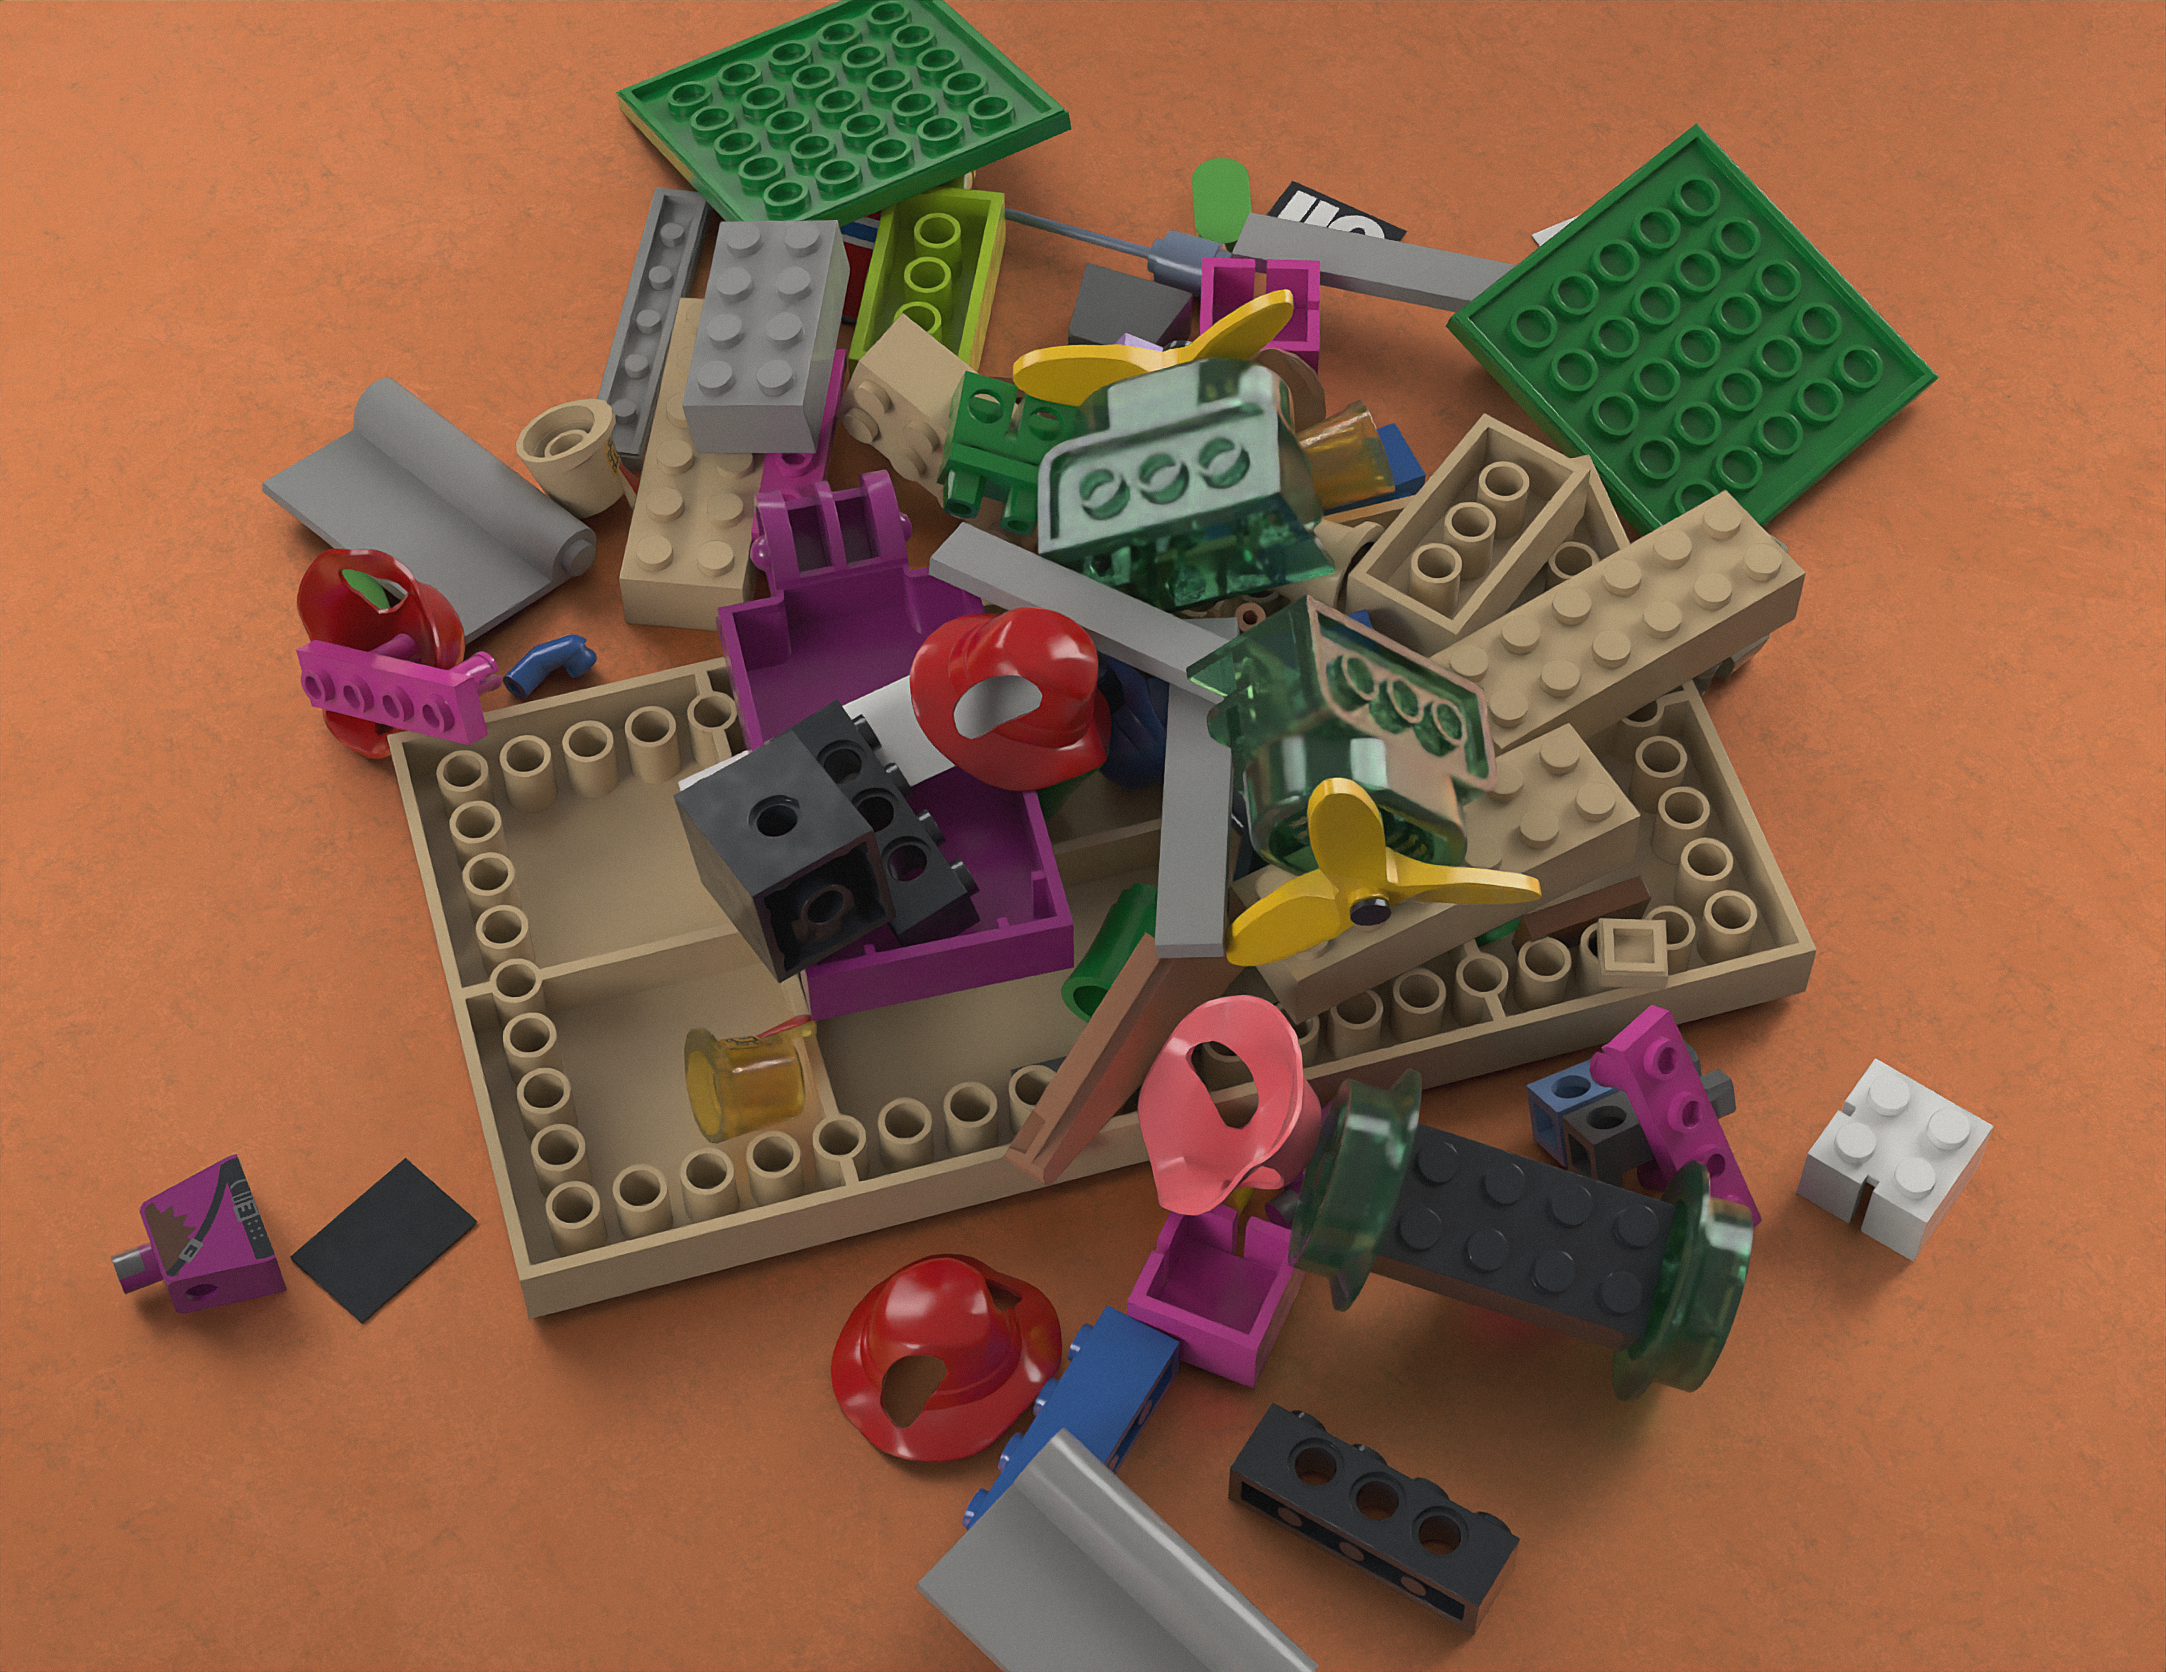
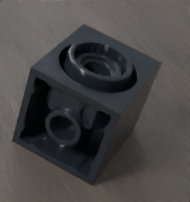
M793 731L782 735L766 745L758 747L750 754L673 795L702 884L779 984L897 917L873 828Z

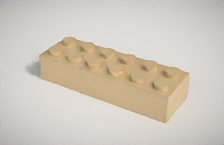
M680 297L619 577L626 623L718 631L715 617L718 616V607L754 600L759 568L755 566L750 557L752 546L751 530L755 514L754 495L759 493L766 453H697L682 407L704 299Z
M1725 490L1424 660L1418 706L1473 768L1567 723H1570L1581 739L1585 741L1796 619L1806 572Z
M1567 723L1380 812L1385 846L1393 851L1426 864L1480 868L1527 875L1536 878L1540 882L1541 899L1511 904L1406 902L1391 907V916L1385 922L1372 926L1354 924L1334 939L1320 943L1292 957L1256 966V968L1297 1025L1634 861L1641 815L1571 724ZM1311 845L1230 883L1229 926L1248 908L1271 894L1287 881L1318 869L1319 866Z

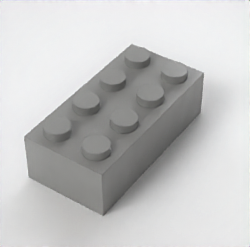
M837 220L720 222L682 403L697 453H816L850 274V266Z

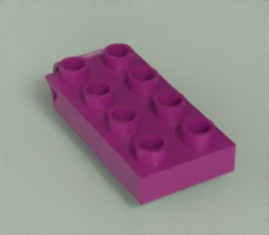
M886 469L861 474L859 476L860 487L831 492L828 482L822 481L813 484V496L784 501L780 489L754 495V509L759 537L751 546L750 557L757 568L766 571L771 597L718 607V616L715 617L748 754L763 746L764 742L776 737L836 699L844 706L909 676L918 649L935 630L944 623L961 616L985 613L980 597L929 575V567L910 570L906 543L911 538L912 523L906 514L899 511L895 491ZM958 766L911 786L914 795L906 801L915 815L924 809H927L947 841L946 844L938 848L944 858L950 863L959 857L976 882L980 892L970 898L981 921L956 937L903 948L886 923L800 972L812 1022L1074 968V923L1036 790L1009 791L993 787L978 780ZM891 820L877 823L872 827L873 831L878 832L885 829L891 823ZM925 869L911 870L904 875L901 881L916 879Z

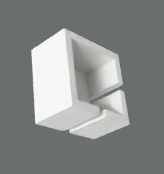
M1875 1058L1845 1100L1842 1112L1837 1111L1808 1152L1796 1193L1849 1224L1856 1214L1865 1182L1873 1185L1876 1188L1872 1193L1861 1231L1914 1262L1980 1166L1993 1125Z

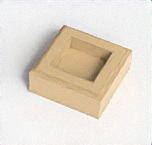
M1599 918L1597 927L1599 987L1666 989L1668 980L1666 920Z

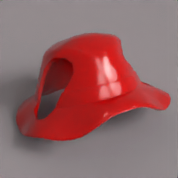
M333 548L318 555L305 572L297 594V610L311 642L319 640L369 652L387 643L399 634H406L415 641L419 649L418 653L407 658V660L414 656L421 657L422 665L443 670H449L463 662L466 643L464 628L458 613L440 591L431 585L417 581L410 569L395 557L374 549L351 550ZM352 569L378 579L397 583L407 591V594L393 608L380 609L367 599L363 593L352 588L343 576L342 571ZM322 709L325 724L336 739L347 748L367 758L381 759L391 755L387 735L407 731L394 727L390 732L381 734L380 723Z
M1018 607L1005 613L993 612L964 615L944 623L918 649L909 677L911 701L916 720L927 739L942 755L978 780L1004 790L1032 791L1050 787L1083 775L1103 765L1107 760L1112 716L1104 695L1096 686L1098 678L1097 649L1092 638L1071 618L1057 611L1039 607ZM1015 675L1030 681L1040 690L1042 698L1039 707L1028 713L998 724L986 733L973 739L961 735L957 730L954 712L959 700L969 689L986 679Z
M952 1253L923 1257L902 1267L873 1287L851 1312L837 1340L831 1361V1381L836 1400L846 1417L873 1445L888 1454L922 1462H947L969 1457L986 1449L1002 1436L1036 1399L1046 1382L1056 1374L1062 1359V1335L1059 1318L1054 1306L1041 1290L1021 1279L997 1272L974 1257ZM987 1285L1007 1290L1021 1297L1022 1300L1014 1307L1010 1306L1005 1311H1000L993 1303ZM926 1355L942 1360L947 1369L944 1379L926 1400L921 1413L911 1426L900 1428L890 1418L884 1404V1384L889 1369L906 1356Z

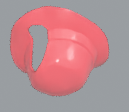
M1235 995L1214 999L1190 1012L1171 1033L1148 1070L1138 1102L1140 1128L1152 1166L1159 1205L1167 1210L1184 1215L1196 1216L1214 1210L1235 1189H1280L1287 1186L1309 1164L1320 1137L1322 1124L1321 1106L1319 1098L1303 1076L1302 1052L1297 1035L1287 1018L1278 1008L1262 998L1250 995ZM1209 1041L1219 1042L1235 1052L1248 1066L1257 1088L1259 1101L1257 1111L1245 1126L1241 1128L1227 1126L1220 1117L1208 1090L1199 1079L1190 1059L1197 1045Z

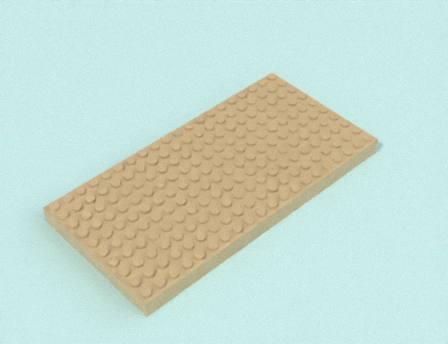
M1590 455L1571 458L1591 469L1583 517L1504 615L1630 544ZM1415 495L1319 518L1352 528L1366 521L1375 522L1383 525L1386 531ZM1278 527L1079 573L1180 619H1195L1199 615L1202 618L1209 609H1216L1220 611L1223 618L1233 617L1241 604L1248 602L1259 605L1264 610L1266 617L1289 614L1302 623L1303 629L1330 621L1266 587L1264 584L1263 565L1265 555ZM981 598L985 613H1005L1009 611ZM1376 639L1386 671L1311 694L1313 712L1330 719L1351 741L1362 767V786L1366 788L1367 794L1374 801L1380 813L1473 769V767L1418 706L1423 664ZM724 657L484 712L483 716L488 735L471 745L410 730L387 735L529 1319L1050 1186L1035 1180L1002 1157L1056 1074L1055 1071L1046 1066L1032 1064L1067 1056L1088 1024L1076 1016L1064 1003L1061 996L1063 983L1084 957L1099 932L1110 907L1117 902L1123 889L1132 888L1134 883L1148 884L1158 888L1164 783L1146 790L1129 792L1119 788L1096 771L1077 787L1055 815L1049 819H1044L1074 923V968L823 1020L810 1021L806 1024L760 1038L769 1040L765 1046L736 1048L727 1046V1044L716 1039L750 1035L757 1036L795 1016L810 1015L800 972L779 984L702 884L673 795L681 791L678 784L679 781L746 751ZM1693 679L1584 741L1641 815L1634 861L1527 912V914L1641 875L1651 896V900L1641 920H1666L1668 961L1666 989L1599 987L1597 922L1590 925L1583 932L1580 945L1567 949L1563 943L1550 937L1532 943L1529 940L1520 949L1519 956H1517L1511 943L1515 932L1481 947H1478L1475 939H1472L1297 1025L1280 1002L1275 1007L1287 1018L1297 1035L1302 1052L1303 1076L1319 1098L1321 1109L1345 1086L1353 1081L1373 1102L1607 1043L1614 1039L1650 1005L1670 1010L1677 1025L1806 992L1817 949ZM1238 768V786L1245 802L1260 817L1282 825H1300L1308 822V803L1315 788L1324 780L1335 778L1334 773L1330 777L1280 788L1274 783ZM1232 828L1228 888H1230L1241 838ZM1227 917V926H1228V927H1229V917ZM1246 966L1219 996V998L1235 995H1250L1262 998L1272 1004L1279 1001L1256 966ZM1215 1041L1202 1043V1050L1193 1052L1190 1058L1199 1079L1204 1083L1220 1117L1226 1125L1241 1128L1250 1122L1258 1108L1259 1097L1252 1073L1241 1058L1227 1046ZM1023 1067L1011 1078L1010 1070ZM1143 1083L1051 1185L1150 1160L1138 1117V1102Z

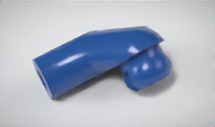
M569 634L534 646L502 680L511 694L518 699L524 700L561 665L571 677L579 678L597 661L596 653L584 644L587 639L579 635Z

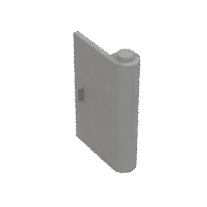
M385 377L375 381L360 396L355 406L353 430L262 483V491L332 547L351 550L374 549L385 552L409 568L417 581L435 587L448 599L458 613L464 628L466 645L573 576L576 577L585 573L593 564L597 554L595 548L597 538L596 533L393 378ZM369 575L401 601L406 596L407 591L399 584Z
M1065 1427L1041 1449L1019 1474L1013 1484L915 1586L927 1600L1003 1672H1315L1319 1666Z

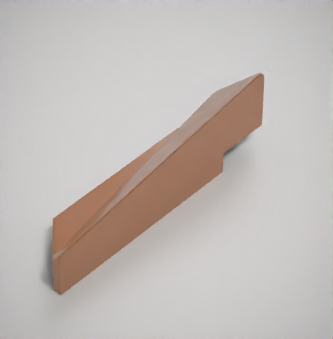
M1145 933L1002 1158L1044 1185L1053 1184L1143 1083L1148 1070L1177 1025L1198 1006L1218 999L1246 966L1230 963L1227 959L1226 948L1225 957L1157 958L1155 938Z

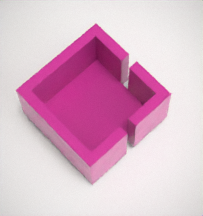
M1202 257L1200 336L1220 319L1254 300L1255 259ZM1267 259L1265 294L1284 289L1290 290L1293 294L1294 309L1288 323L1263 348L1274 347L1296 354L1314 369L1318 377L1320 261ZM1262 392V393L1257 394L1256 396H1278V395H1276V394H1274V393H1271V392Z
M1221 1204L1208 1213L1196 1216L1170 1211L1157 1238V1252L1151 1251L1127 1301V1315L1179 1341V1360L1254 1389L1305 1278L1309 1237L1251 1215L1246 1225L1243 1259L1234 1255L1237 1243L1238 1210Z

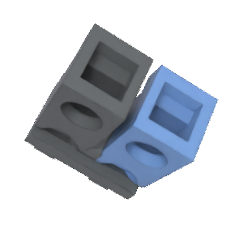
M1684 1041L1717 1118L1720 1119L1735 1112L1736 1103L1732 1080L1719 1069L1702 1076L1700 1059L1695 1049ZM1591 1059L1526 1085L1534 1140L1564 1167L1568 1166L1570 1172L1623 1188L1621 1174L1655 1159L1626 1092L1595 1084L1589 1071Z

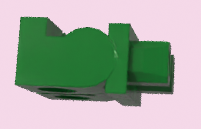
M965 371L952 396L948 417L950 418V424L944 444L942 463L936 483L944 485L943 511L965 519L975 518L980 510L983 497L1004 503L999 525L1006 531L1028 536L1036 526L1040 515L1044 514L1058 491L1061 471L1080 407L1045 401L1025 393L1013 415L1010 427L1018 387L1010 383ZM987 394L994 397L999 403L982 399L975 395ZM1048 412L1054 415L1059 421L1046 418L1040 415H1036L1034 413Z

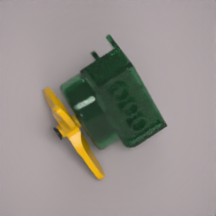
M1278 290L1259 296L1220 319L1195 341H1173L1168 343L1162 352L1121 344L1069 345L1033 350L1014 362L1013 381L1020 390L1038 399L1078 407L1073 420V439L1053 447L1046 453L1039 465L1038 554L1041 557L1169 614L1335 573L1334 560L1314 532V528L1321 523L1324 516L1323 503L1312 485L1311 462L1308 453L1295 435L1292 393L1288 385L1277 373L1261 364L1248 360L1266 346L1292 317L1294 303L1293 294L1290 290Z
M1307 594L1186 668L1188 680L1224 697L1223 701L1209 711L1206 717L1207 728L1212 739L1231 749L1236 792L1245 796L1252 846L1265 861L1297 876L1256 902L1228 927L1225 948L1227 959L1230 963L1240 966H1262L1292 957L1320 943L1338 937L1354 924L1372 926L1385 922L1391 916V907L1406 902L1511 904L1531 902L1542 898L1540 882L1536 878L1512 872L1459 867L1464 861L1468 850V836L1463 807L1495 790L1498 783V771L1484 688Z

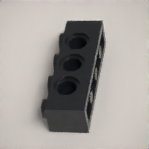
M836 699L770 740L772 742L782 735L793 731L871 827L881 821L891 820V823L885 829L874 832L897 915L895 919L887 922V925L902 948L956 937L981 921L970 898L980 892L976 882L959 857L950 863L944 858L938 849L947 843L944 835L927 809L915 815L906 801L914 795L912 788L894 761L884 767L874 754V752L882 748V745L862 714L851 720L839 700ZM859 773L854 780L845 784H838L846 775ZM925 869L916 879L901 881L904 875L911 870Z
M1272 1403L1230 1467L1228 1498L1472 1635L1476 1633L1515 1568L1520 1538L1513 1535L1509 1527L1502 1520L1487 1512L1478 1511L1473 1513L1451 1501L1447 1493L1434 1482L1421 1477L1411 1479L1389 1467L1386 1460L1372 1448L1358 1443L1351 1446L1329 1434L1320 1421L1306 1412L1300 1410L1289 1412L1279 1405ZM1315 1471L1326 1475L1331 1481L1321 1486H1312L1304 1483L1299 1476L1306 1472ZM1369 1505H1378L1390 1511L1392 1516L1384 1520H1373L1364 1516L1360 1509ZM1430 1539H1440L1449 1543L1454 1548V1551L1445 1555H1437L1427 1551L1421 1544Z

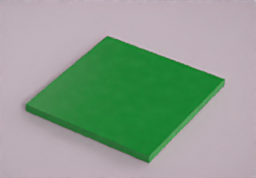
M841 0L626 87L616 93L620 110L726 222L837 220L839 227H842L1071 130L1069 112L944 0Z
M1698 123L1452 315L1446 324V328L1567 457L1571 459L1590 455L1612 505L1642 537L1725 490L1762 528L1766 527L1932 387L1939 379V376Z

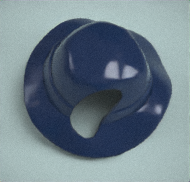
M1097 650L1098 678L1096 686L1104 695L1112 716L1108 757L1097 772L1119 788L1129 792L1146 790L1164 783L1167 729L1152 706L1148 682L1140 669ZM1112 669L1114 670L1119 681L1108 680L1109 676L1112 673ZM1121 687L1124 689L1125 703L1121 705L1116 690Z

